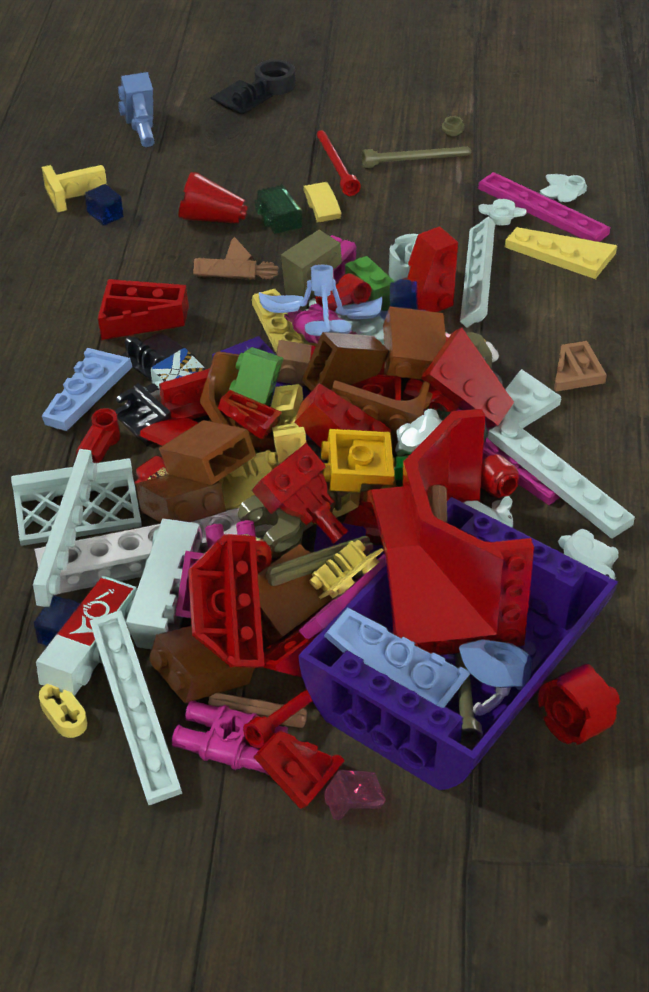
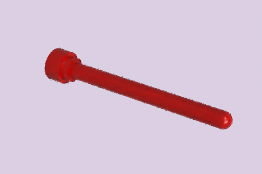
M319 130L317 137L341 178L340 187L343 193L347 196L356 195L361 188L359 180L356 176L348 173L325 131Z
M305 689L268 717H255L246 723L243 727V733L249 744L255 748H261L275 733V728L311 703L312 698L308 690Z

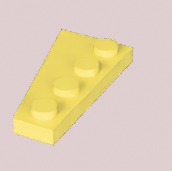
M516 227L505 242V248L593 279L598 277L617 251V245L519 227Z
M276 289L261 292L265 295L281 296ZM259 293L252 295V305L276 353L279 340L317 346V343H309L302 334L294 331L292 323L284 317V314L287 313L267 311L259 301Z

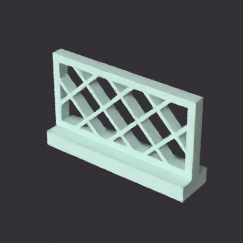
M130 458L97 463V476L95 481L90 482V491H96L100 494L93 502L83 503V506L87 508L83 512L81 524H76V537L142 527ZM73 467L11 476L21 546L48 542L60 507L52 502L55 497L64 495ZM116 487H129V490L122 498L111 492ZM106 497L117 503L110 512L98 506ZM37 500L40 502L32 512L22 507V502ZM46 506L57 512L49 522L38 516ZM124 507L133 512L134 518L121 520L115 515ZM92 512L104 517L100 523L92 525L85 520ZM32 521L43 526L39 533L28 535L25 533V529Z

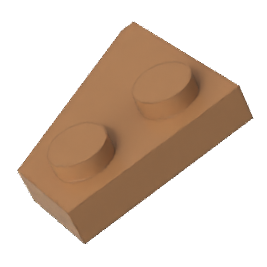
M587 341L561 346L554 387L555 392L606 383L607 374Z

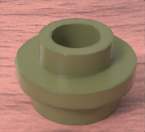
M457 116L446 117L442 123V131L449 136L459 135L464 131L462 119Z

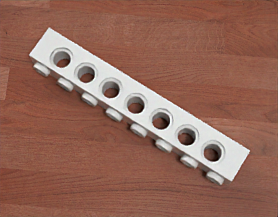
M239 508L190 522L199 524L202 531L203 541L200 553H205L208 550L205 528L209 525L221 524L223 525L224 534L237 535L236 524L241 522L238 518ZM160 524L75 541L74 546L68 549L67 568L65 571L61 570L60 589L58 594L94 587L102 576L118 581L142 577L146 561L152 549L154 531L159 529ZM264 524L255 527L256 537L263 540L265 533L273 525ZM45 547L35 549L38 568Z

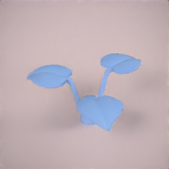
M315 265L311 267V280L307 281L304 297L296 295L270 296L259 292V301L262 307L273 313L298 311L300 306L307 305L311 290L314 291L315 296L322 297L324 321H313L305 325V332L314 336H321L322 332L345 334L351 332L349 322L345 320L329 321L327 296L331 295V291L337 304L336 313L347 315L350 319L375 318L380 315L382 307V297L360 304L342 306L336 288V279H333V267L330 265Z

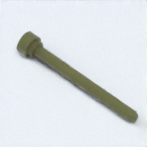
M454 147L378 153V151H373V149H363L362 165L363 168H374V165H378L379 162L468 156L471 154V149L469 147Z
M455 653L456 667L468 670L462 660L461 653ZM469 675L458 689L460 716L463 717L460 744L468 749H474L483 738L482 725L474 718Z

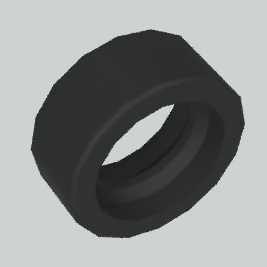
M266 60L255 67V80L258 78L265 79L268 84L266 91L273 95L285 94L295 87V67L285 60Z

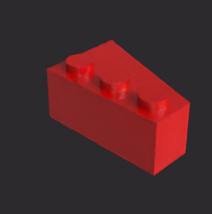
M440 226L418 234L408 262L411 268L408 277L402 280L401 286L403 291L400 300H395L394 307L439 312L453 306L458 241Z
M108 279L98 315L102 340L185 326L189 308L186 285Z
M463 328L452 332L421 376L424 381L429 382L432 387L463 410L483 408L485 426L487 428L498 426L514 404L512 398Z
M320 383L302 401L295 419V423L299 427H304L305 433L320 448L322 447V441H328L329 429L390 432V434L392 430L381 421L371 417L359 407L346 401Z

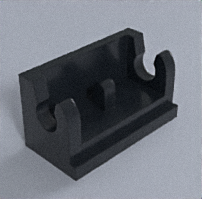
M137 383L133 388L121 393L116 398L118 403H123L125 400H128V402L116 409L115 412L117 419L146 446H149L154 442L139 436L140 431L156 422L171 419V412Z

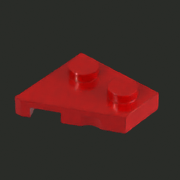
M229 390L220 399L218 405L220 411L262 440L272 430V427L278 424L282 415L281 411L232 390Z

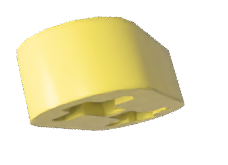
M50 684L43 686L39 691L40 705L57 731L67 738H74L84 733L87 728L86 713L72 692L66 690L60 692L58 687ZM55 696L57 699L60 698L61 704L58 705L54 699L49 698ZM68 714L72 720H77V722L72 724L70 721H66L65 715Z

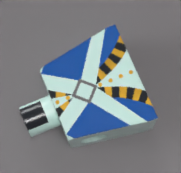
M183 348L151 368L152 384L144 388L158 400L161 398L159 383L206 369L186 348Z

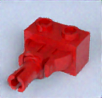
M307 443L264 476L251 490L271 514L280 508L290 516L299 517L305 525L312 521L313 524L316 523L333 544L348 532V529L330 511V505L335 501L327 493V483L321 473L326 468V465Z

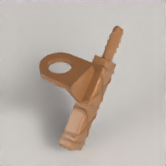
M234 237L231 240L225 259L195 258L193 274L199 278L256 280V275H259L262 279H271L278 275L279 267L274 266L272 262L265 263L264 261L257 265L256 261H251L253 259L251 254Z

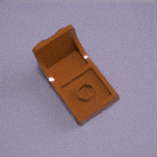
M221 351L216 352L200 403L212 422L244 428L218 409L220 399L229 391L232 381L237 380L239 370L236 369V363L239 355ZM272 430L263 440L248 431L255 449L260 451L276 450Z
M334 380L331 389L346 401L359 407L362 411L392 429L390 434L392 453L396 455L395 448L398 443L397 429L406 423L411 424L417 418L424 415V409H428L432 398V393L428 392L430 383L426 381L423 382L418 397L407 401L390 399Z

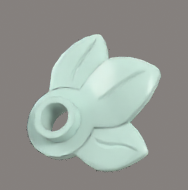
M563 174L546 175V179L550 186L540 190V194L550 199L558 198L560 202H570L575 200L577 196L584 194L587 185L585 179L578 175L568 177Z
M497 199L492 205L481 204L478 208L480 213L489 215L495 222V225H509L513 217H522L526 215L527 211L525 208L515 207V203L508 199Z

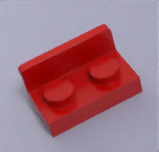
M210 368L159 383L161 404L171 412V419L189 418L192 420L208 415L201 405L200 399Z

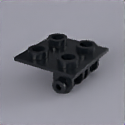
M258 78L252 84L239 80L212 96L211 99L239 113L245 114L271 98L273 94L266 91L267 81Z
M162 332L157 333L144 342H140L138 337L130 336L125 340L127 352L120 356L130 358L132 367L152 381L151 368L183 349V347Z

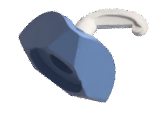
M479 640L460 645L459 647L462 660L468 671L482 683L496 687V694L484 703L477 702L474 705L473 712L478 716L484 715L497 707L504 697L508 696L511 687L522 690L530 680L531 656L512 643Z

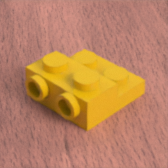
M329 429L328 441H322L321 459L328 462L324 463L326 468L322 471L326 482H329V491L360 492L362 484L393 485L395 476L390 432Z

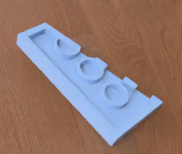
M87 348L84 352V360L78 361L74 367L75 373L73 377L67 378L64 382L63 392L56 394L42 415L44 424L67 431L132 368L130 358Z
M349 608L340 615L324 635L343 653L346 650L364 659L366 665L380 673L386 674L392 680L415 691L418 695L441 708L447 705L470 675L468 670L451 665L445 661V658L434 652L432 654L415 646V642L388 632L386 627Z

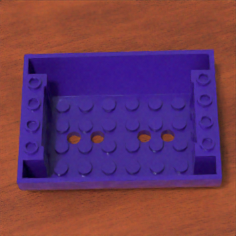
M453 497L447 501V523L482 541L497 542L531 538ZM531 538L534 545L525 646H517L531 656L530 680L522 690L511 687L508 696H505L501 703L490 712L480 716L474 713V718L482 725L483 738L474 749H468L460 744L463 717L460 716L458 690L447 705L441 708L418 695L415 691L392 680L386 674L380 673L366 665L364 659L346 650L343 653L324 636L347 608L386 627L387 631L393 634V613L387 564L299 654L302 678L312 701L327 723L437 790L450 789L462 783L610 601L618 581ZM455 653L439 655L445 658L446 662L456 667ZM470 673L474 707L477 702L482 704L496 694V687L482 683Z

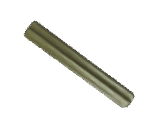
M368 536L350 540L353 542L360 540L366 548L363 551L365 555L369 554L373 549V543L370 542ZM350 541L271 566L265 572V578L268 579L270 585L276 586L317 571L329 559L338 565L334 555L336 553L340 554L339 551L348 545Z

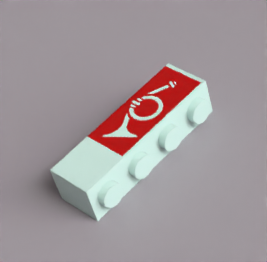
M102 576L36 660L39 684L44 686L49 684L58 687L60 692L66 690L72 692L75 696L81 686L89 682L92 671L98 663H102L89 620L122 610L126 622L137 587Z

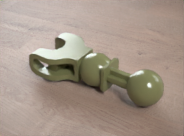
M326 482L327 493L335 501L330 505V511L333 512L334 508L339 511L342 509L341 497L350 492L329 491V482ZM362 484L360 491L380 489L383 485ZM256 495L242 502L238 509L240 521H254L255 527L264 524L273 525L263 537V540L271 548L272 558L280 557L299 545L302 541L303 532L313 526L312 521L305 525L299 517L290 516L280 508L271 514Z

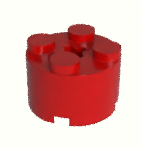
M583 664L543 684L539 690L538 703L539 708L543 705L545 707L547 716L543 719L552 734L565 744L569 745L574 742L577 743L576 745H579L607 730L614 724L617 715L616 706L620 703L618 692L613 687L608 686L590 664Z

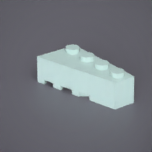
M162 518L159 529L154 531L152 549L146 561L144 572L126 620L129 634L132 635L137 647L152 649L157 634L181 628L183 617L175 616L185 551L200 553L203 541L202 531L197 523Z

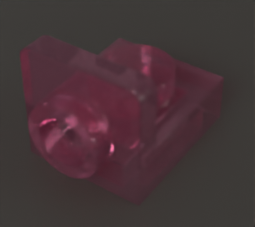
M339 770L325 790V801L330 808L334 820H341L349 808L380 809L386 801L375 772Z

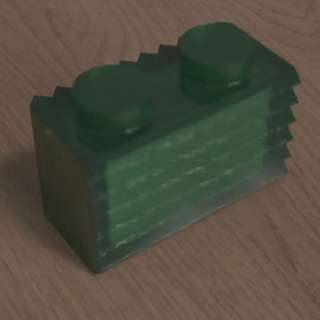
M283 184L280 186L276 185L275 187L272 186L271 188L267 187V189H258L257 200L254 201L255 209L258 214L263 216L266 227H270L274 234L302 228V210Z

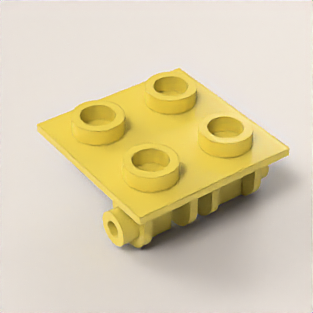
M270 450L256 453L254 458L225 476L223 496L226 510L239 508L242 502L255 495L251 490L264 476L279 465L276 452L271 453Z
M360 540L350 541L348 545L339 551L340 554L336 553L334 555L335 561L342 570L334 561L329 559L317 571L312 573L313 577L309 582L316 590L322 588L324 591L319 596L320 599L328 595L333 599L338 594L344 593L355 583L352 579L353 576L358 578L379 563L376 557L384 550L381 548L366 556L363 553L366 548Z

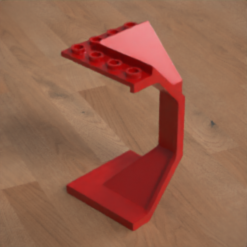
M483 408L452 411L403 461L402 487L372 489L360 493V505L367 507L376 517L385 551L393 613V634L415 642V646L430 654L433 652L438 655L459 653L460 645L479 640L525 646L534 556L532 539L526 538L497 542L482 541L435 517L428 501V488L433 485H441L446 487L447 501L453 497L462 503L465 501L480 502L485 428Z

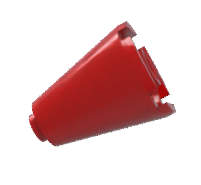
M198 172L190 173L183 191L185 192L184 199L180 202L179 218L239 224L241 219L245 220L249 206L245 205L243 198Z

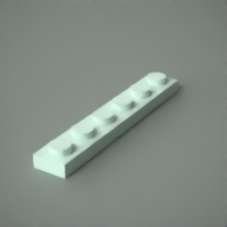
M487 217L471 228L469 233L460 322L467 328L475 322H481L487 315L495 222L490 217Z
M508 419L489 430L488 439L611 539L633 526L635 516L513 420Z
M79 449L33 582L36 606L49 607L53 594L57 595L59 592L61 570H66L68 549L75 544L76 524L80 525L82 522V506L84 502L89 501L90 482L95 481L97 476V463H93L91 450Z
M122 610L89 620L148 805L182 794Z

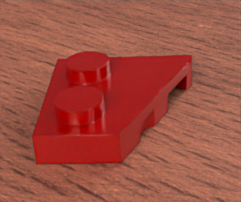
M281 730L274 733L253 757L300 809L309 805L345 761L342 756L337 754L333 756L319 751L318 746L307 741L300 742L295 736Z

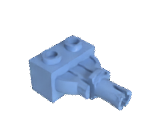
M148 72L121 76V86H118L119 98L122 100L118 102L120 115H124L127 124L131 123L132 129L137 131L142 146L150 147L154 144L151 130L153 127V88Z

